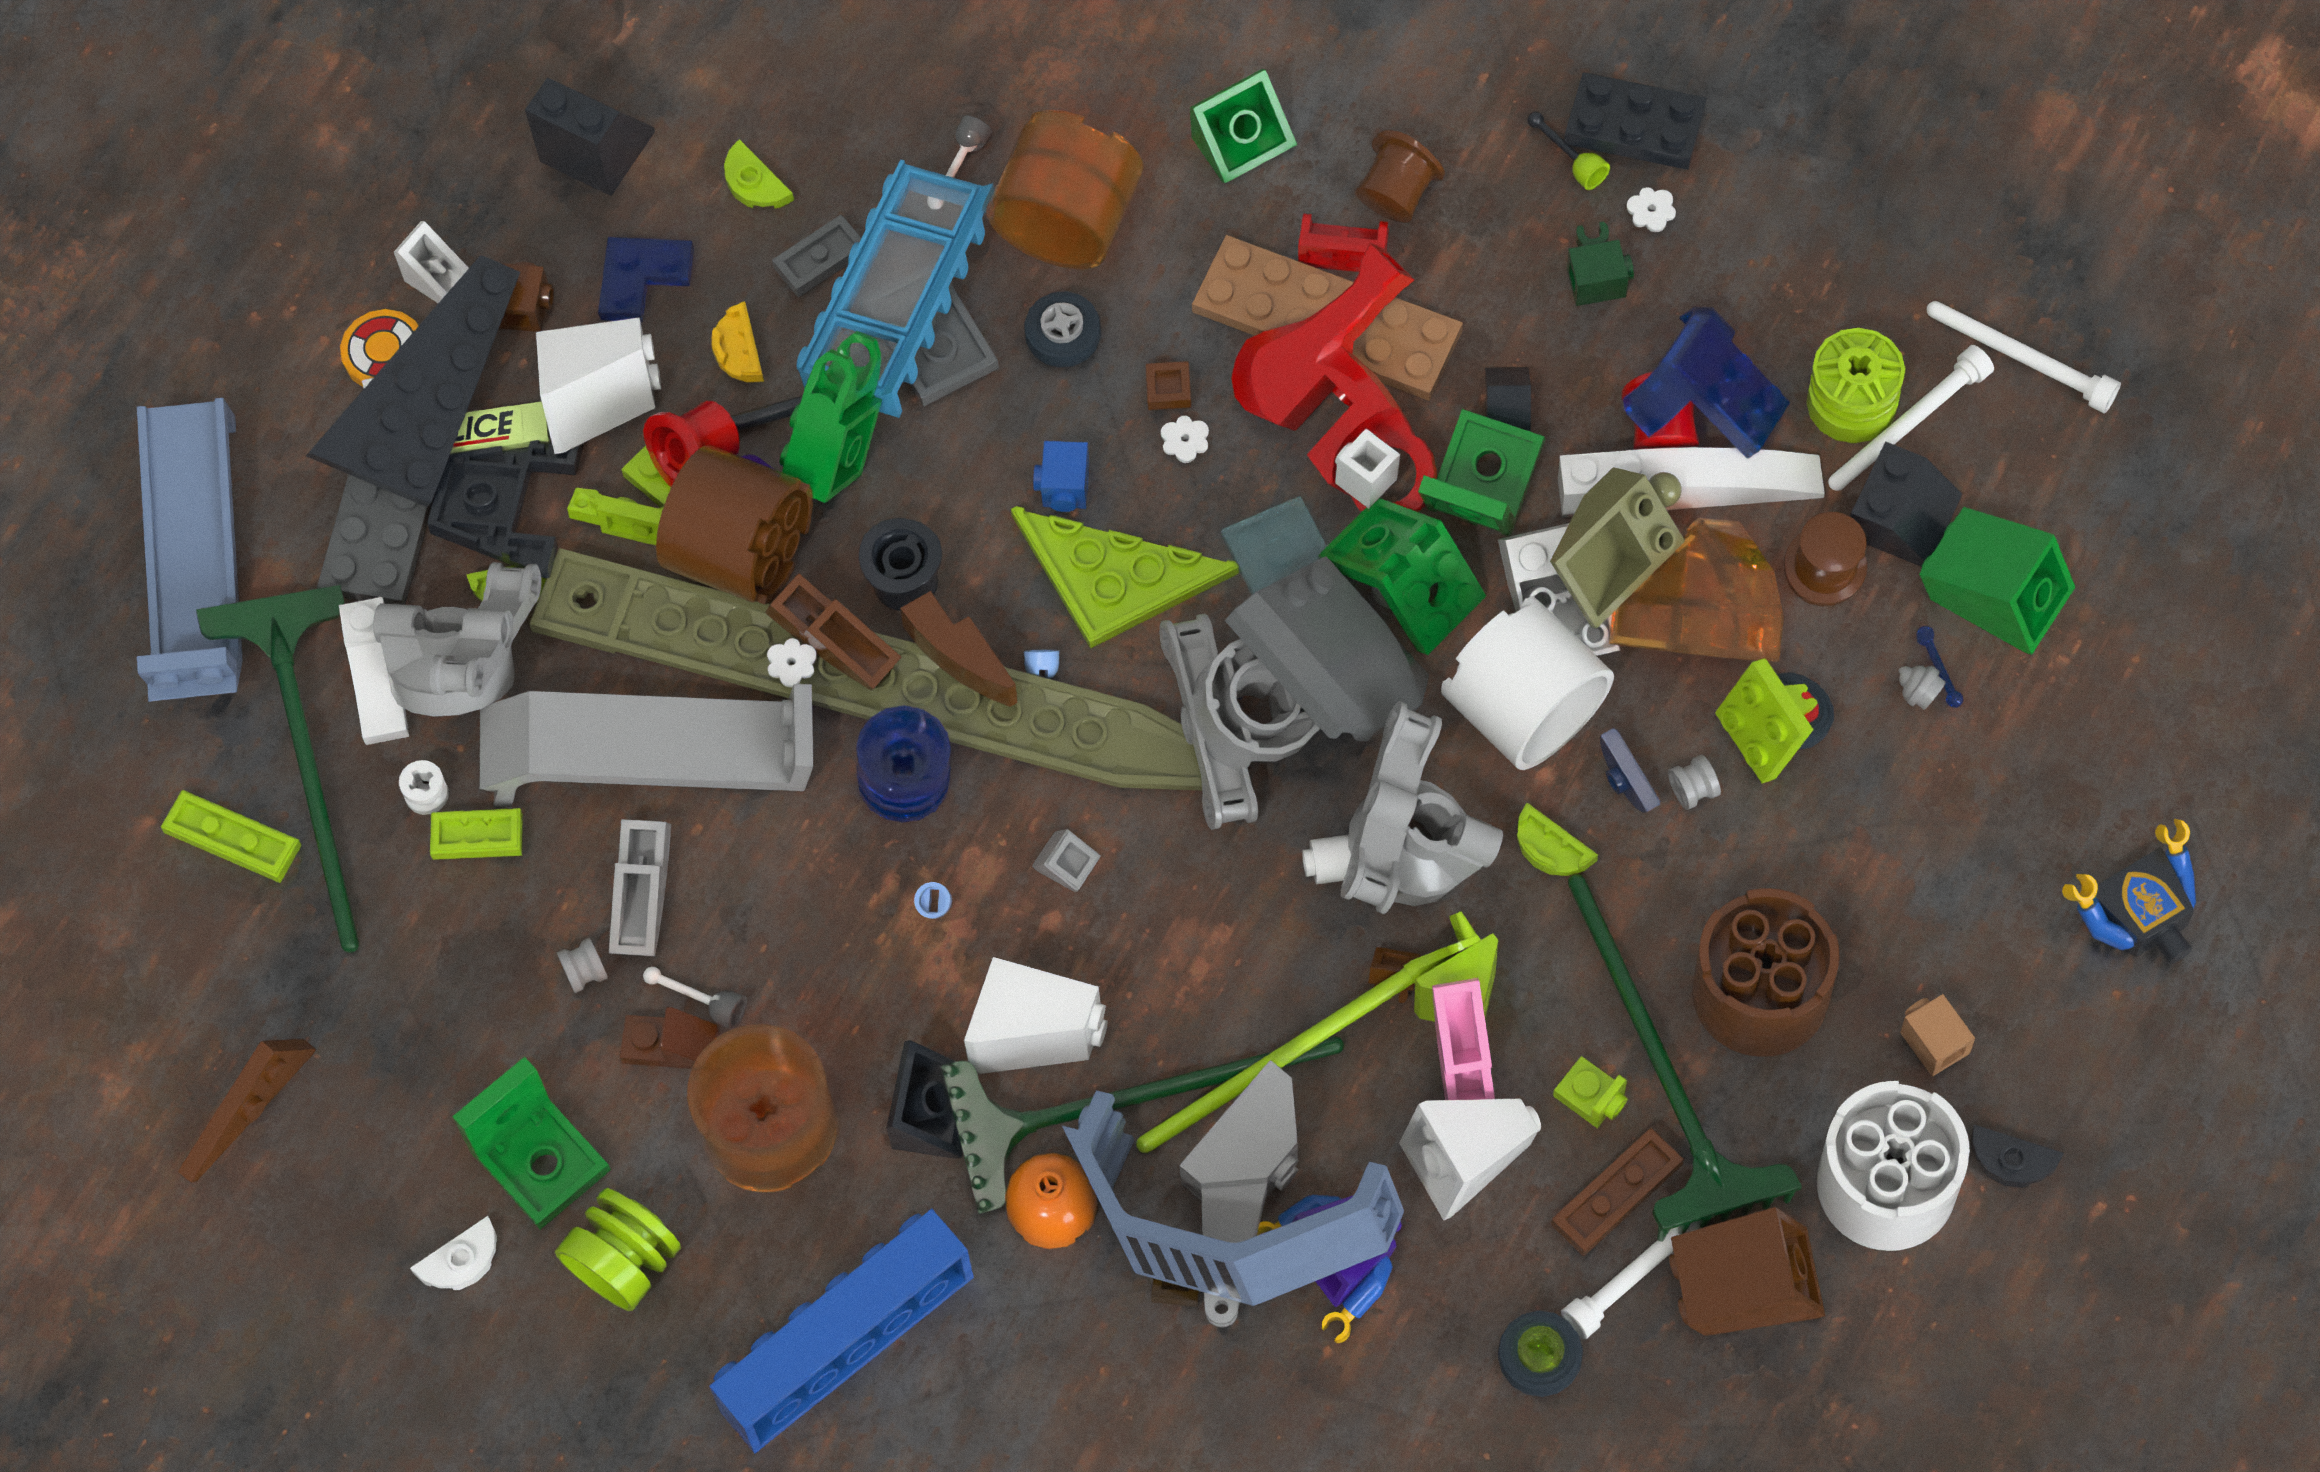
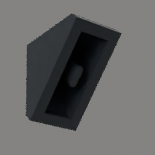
M1485 368L1486 417L1531 432V382L1529 368Z

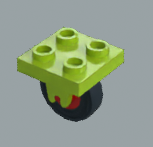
M1766 658L1750 664L1715 712L1723 728L1729 733L1745 757L1747 764L1753 769L1762 784L1776 779L1798 749L1811 748L1822 741L1828 734L1834 721V707L1830 698L1816 682L1804 675L1792 672L1776 674Z

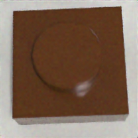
M1189 361L1146 364L1148 410L1191 408Z

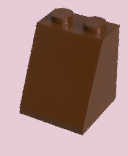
M1773 1207L1671 1237L1674 1252L1669 1255L1670 1267L1674 1277L1680 1281L1683 1296L1678 1299L1679 1312L1686 1325L1704 1336L1811 1320L1826 1316L1807 1227L1778 1208Z

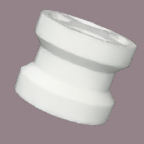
M421 760L408 764L402 770L399 777V787L408 807L412 811L421 815L431 814V812L439 811L446 804L449 797V789L438 766L432 762ZM422 781H428L429 784H424Z

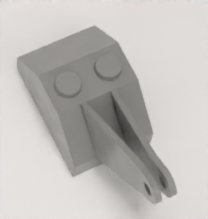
M1271 1060L1179 1165L1181 1184L1202 1201V1230L1204 1236L1230 1243L1242 1242L1257 1236L1266 1197L1269 1196L1275 1187L1280 1191L1285 1189L1299 1170L1295 1167L1299 1160L1292 1077ZM1204 1292L1205 1314L1208 1321L1216 1327L1230 1326L1237 1318L1240 1302ZM1223 1304L1228 1307V1311L1224 1314H1219L1215 1311V1308Z

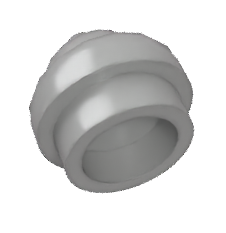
M1921 665L1912 668L1903 666L1899 669V682L1904 687L1902 696L1912 707L1917 704L1925 710L1946 683V681L1938 676L1940 671L1933 666L1926 668Z

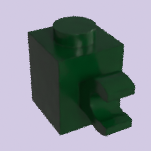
M1604 221L1599 222V237L1594 239L1588 238L1585 235L1583 225L1577 226L1576 244L1578 247L1568 249L1567 273L1576 306L1625 298L1627 296L1628 280L1634 279V269L1630 254L1623 255L1619 239L1608 241L1609 228Z

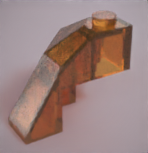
M1697 518L1686 529L1688 533L1683 537L1685 542L1612 613L1609 644L1745 660H1761L1766 658L1767 661L1779 662L1784 615L1775 573L1739 521Z

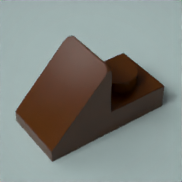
M666 1007L664 1018L626 1015L620 1060L622 1064L712 1070L718 1030L717 1024L673 1007Z

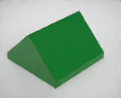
M1265 69L1249 75L1190 107L1191 138L1223 183L1233 180L1297 145Z

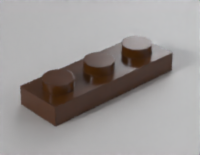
M1650 1128L1552 1218L1551 1225L1584 1257L1683 1166L1684 1159Z

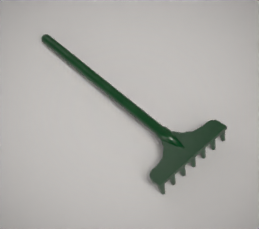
M341 585L196 609L199 629L205 638L209 640L247 639L259 645L271 659L273 670H276L340 944L345 952L353 953L358 949L359 941L293 668L295 665L293 654L301 634L308 627L340 617L339 605L344 604Z
M1580 874L1571 875L1568 879L1571 893L1691 1146L1693 1173L1686 1186L1673 1195L1658 1200L1653 1207L1652 1214L1658 1224L1657 1240L1663 1242L1670 1229L1679 1227V1234L1686 1233L1691 1223L1699 1220L1700 1228L1707 1227L1711 1218L1721 1214V1222H1725L1735 1209L1742 1208L1741 1214L1746 1216L1755 1203L1762 1202V1208L1764 1210L1769 1209L1774 1199L1778 1196L1783 1195V1202L1788 1204L1796 1191L1802 1188L1791 1167L1785 1164H1774L1768 1167L1748 1168L1732 1163L1716 1152L1711 1140L1707 1139L1585 878Z
M1338 1036L1329 1037L1284 1067L1339 1054L1344 1049V1042ZM1271 1052L1109 1092L1115 1098L1112 1109L1117 1110L1224 1083ZM958 1061L941 1066L978 1214L996 1210L1005 1204L1007 1189L1005 1186L1004 1165L1012 1149L1024 1137L1037 1132L1038 1129L1079 1119L1083 1108L1090 1105L1093 1097L1034 1112L1032 1110L1020 1112L1001 1107L987 1097L978 1079L977 1071L970 1062Z

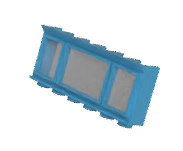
M900 160L894 174H889L885 179L882 198L877 208L870 210L866 219V230L860 242H855L850 250L849 265L843 277L839 276L834 282L831 301L826 311L819 313L814 326V335L808 347L804 346L799 353L797 370L800 373L804 388L816 360L830 349L837 352L842 341L854 332L859 331L876 338L881 352L880 375L874 394L875 397L882 399L879 412L900 417L902 407L897 392L902 382L913 384L917 378L918 368L914 357L919 347L930 349L934 343L935 333L931 322L936 312L947 314L951 308L952 299L948 287L953 277L964 279L967 275L968 262L965 252L970 243L981 245L983 242L985 229L982 217L984 213L997 216L1000 210L993 183L981 186L905 164L904 160ZM852 343L850 357H852L853 363L860 367L866 366L870 360L868 349L861 343ZM827 361L825 371L828 370L832 361Z

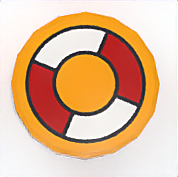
M389 309L371 311L354 320L344 332L340 344L341 360L350 378L362 387V380L374 378L418 327L417 322L403 312Z

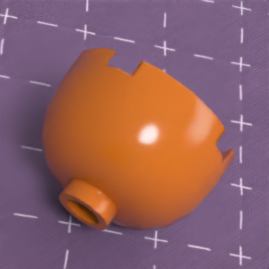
M1054 1152L1035 1155L1021 1163L1011 1175L1005 1195L1007 1216L1012 1227L1031 1245L1046 1249L1067 1247L1076 1242L1075 1239L1081 1236L1086 1229L1088 1231L1094 1224L1098 1209L1097 1196L1082 1165L1070 1156Z

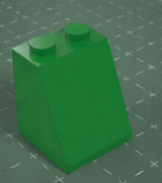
M1963 507L1954 522L1947 526L1943 539L1933 554L1926 558L1919 573L1931 601L2030 655L2033 654L2075 589V584L2054 534Z

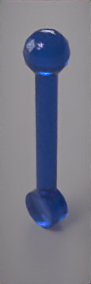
M1923 626L1918 629L1916 640L1920 645L1926 647L1935 668L1940 671L1939 677L1946 681L1944 688L1947 692V704L1952 708H1958L1964 701L1963 695L1955 690L1933 643L1935 635L1933 629Z

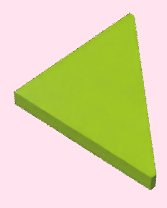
M1018 506L1011 509L1014 521L1090 649L1239 574V566L1235 561L1227 560V562L1204 557L1202 553L1172 545L1165 547L1145 542L1143 538L1113 530L1106 532L1086 527L1081 522L1053 515L1049 517L1027 512L1025 508Z

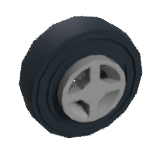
M1067 291L1050 293L1038 299L1029 309L1024 322L1025 339L1032 354L1044 364L1058 368L1072 367L1086 361L1096 351L1101 338L1100 316L1092 303L1079 294Z

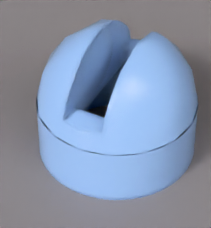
M1041 649L1024 651V666L1027 673L1039 676V670H1045V677L1047 679H1051L1056 675L1060 664L1059 650Z
M929 882L917 890L914 903L921 915L937 919L944 916L950 910L952 897L944 885ZM932 889L939 890L938 912H930Z

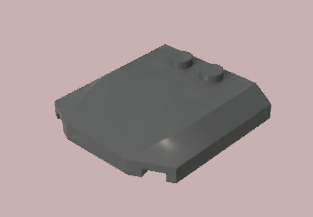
M1326 556L1255 592L1225 619L1226 623L1329 738L1337 739L1343 732L1351 733L1356 741H1369L1384 731L1389 713L1398 701L1406 703L1407 709L1414 712L1423 703L1429 674L1397 640L1385 621Z

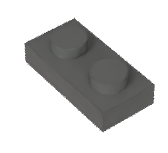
M841 214L772 259L773 268L799 298L847 266L850 250L855 242H860L861 237Z

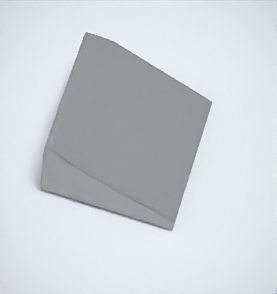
M1065 829L1056 831L1051 836L1032 867L1073 892H1078L1101 855L1071 831Z

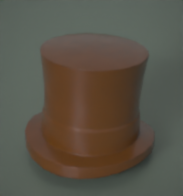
M1394 130L1381 131L1372 140V148L1376 153L1374 162L1362 182L1356 188L1355 195L1365 206L1377 214L1393 221L1409 223L1424 190L1428 187L1431 180L1442 181L1445 176V170L1435 156L1411 136Z
M1829 511L1819 513L1806 522L1802 532L1791 541L1784 557L1786 580L1799 598L1808 604L1834 606L1845 602L1859 591L1867 574V559L1865 556L1866 537L1860 524L1846 514Z

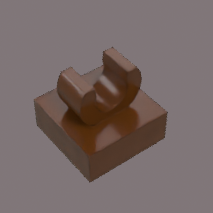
M1376 947L1370 967L1368 983L1375 984V986L1403 969V965L1409 961L1421 957V954ZM1415 984L1400 992L1399 1003L1406 1002L1409 991L1414 990Z

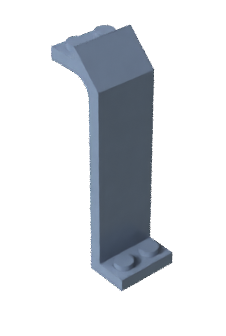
M215 398L213 402L156 408L138 406L137 420L151 655L137 656L138 674L147 684L148 702L237 692L243 662L241 639L209 640L205 638L200 632L196 609L239 602L229 433L236 432L235 415L224 398Z

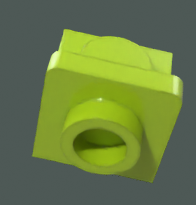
M1581 1056L1554 1089L1553 1097L1598 1128L1606 1117L1614 1120L1628 1101V1098L1625 1096L1627 1080L1621 1075H1618L1614 1080Z

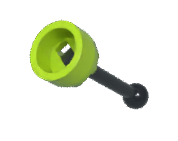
M1535 111L1529 114L1527 118L1529 126L1539 128L1574 160L1572 166L1573 176L1586 190L1596 188L1605 180L1610 171V164L1601 156L1595 153H1583L1580 155L1570 145L1564 144V140L1544 122V117L1540 112Z

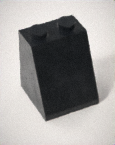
M548 77L525 109L540 162L610 196L613 195L655 133L654 127Z

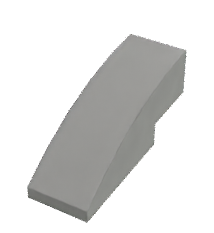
M621 819L618 863H615L609 954L655 956L668 870L671 837L670 823Z

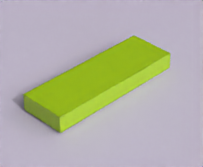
M185 790L180 792L161 825L162 831L167 835L279 883L283 880L302 846L299 839Z

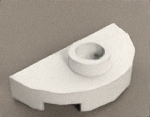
M485 1217L410 1268L412 1273L425 1285L430 1287L432 1285L440 1289L453 1288V1290H461L478 1282L490 1270L491 1261L496 1252L497 1235L489 1217Z

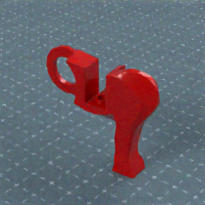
M1370 243L1361 259L1359 274L1353 284L1340 296L1314 315L1302 321L1267 330L1247 339L1235 359L1231 380L1234 396L1247 412L1293 431H1296L1333 391L1349 408L1307 454L1309 459L1329 485L1344 494L1350 495L1335 483L1337 470L1335 460L1345 445L1350 442L1353 443L1367 429L1391 448L1402 449L1411 456L1417 473L1415 484L1407 496L1393 503L1418 512L1425 506L1418 493L1423 476L1434 479L1437 477L1434 455L1425 440L1415 436L1410 423L1388 389L1368 367L1352 354L1354 341L1368 328L1380 311L1415 279L1384 248ZM1350 495L1357 508L1362 512L1366 506Z

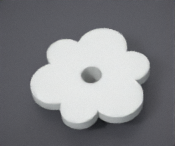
M1646 187L1640 191L1639 196H1632L1627 201V210L1633 215V224L1637 227H1644L1646 225L1647 229L1652 232L1662 231L1666 227L1667 221L1673 220L1676 215L1675 208L1671 206L1673 196L1667 190L1654 192L1653 189Z
M1188 416L1179 417L1176 423H1166L1161 429V437L1165 441L1163 444L1164 452L1168 455L1175 454L1176 458L1183 463L1193 461L1197 453H1204L1208 449L1206 438L1209 434L1207 424L1203 421L1192 422Z
M791 638L784 645L775 644L769 648L767 657L771 664L768 666V673L773 678L780 677V681L784 686L793 687L794 684H799L802 678H810L814 674L812 664L816 660V651L811 645H800L797 639Z

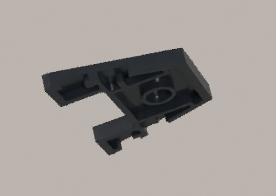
M539 440L530 441L529 447L502 451V446L450 454L438 484L429 515L428 527L430 534L517 568H525L528 564H536L539 567L541 577L550 578L558 548L556 537L516 533L531 473L544 472L576 475L584 443L564 453L557 454L554 453L552 443L541 444Z

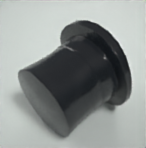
M892 518L874 525L864 535L859 548V563L865 579L873 586L875 594L881 603L888 608L901 611V607L929 591L933 595L935 594L938 587L937 572L941 565L942 549L937 535L929 527L911 519Z

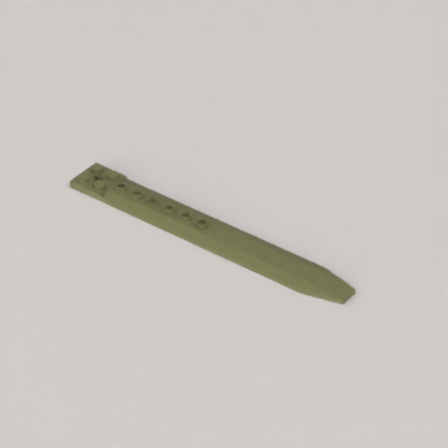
M558 549L550 578H547L529 623L532 632L613 654L615 652L623 653L789 698L793 688L784 686L780 681V677L773 678L768 673V666L771 664L767 657L769 648L775 644L784 645L788 639H796L765 613L770 604L764 605L759 602H748L715 589L573 551ZM587 593H593L594 600L597 602L593 607L582 609L580 604L575 602L577 598H585ZM879 633L875 634L902 658L872 691L830 665L817 654L816 660L812 664L814 674L810 678H802L799 683L812 685V705L1111 786L1119 788L1202 791V779L1193 744L1187 743L1182 725L1145 704L1004 667L1016 684L1018 703L1009 707L961 684L937 666L916 643Z

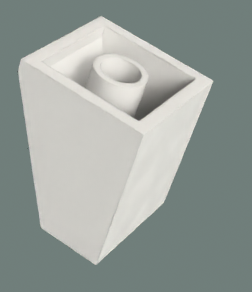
M640 317L536 332L540 396L555 454L564 453L655 408L654 390L661 389L658 364L650 365L649 360H655L653 340L651 334L643 335Z
M993 957L964 1039L968 1061L974 1065L979 1074L1089 1060L1093 1046L1101 1047L1108 1021L1103 1020L1106 1006L1100 1002L1099 987Z

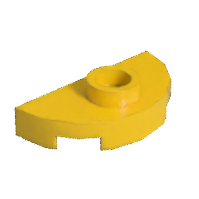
M744 301L726 310V315L718 322L717 327L713 328L712 350L719 367L732 378L744 382H764Z

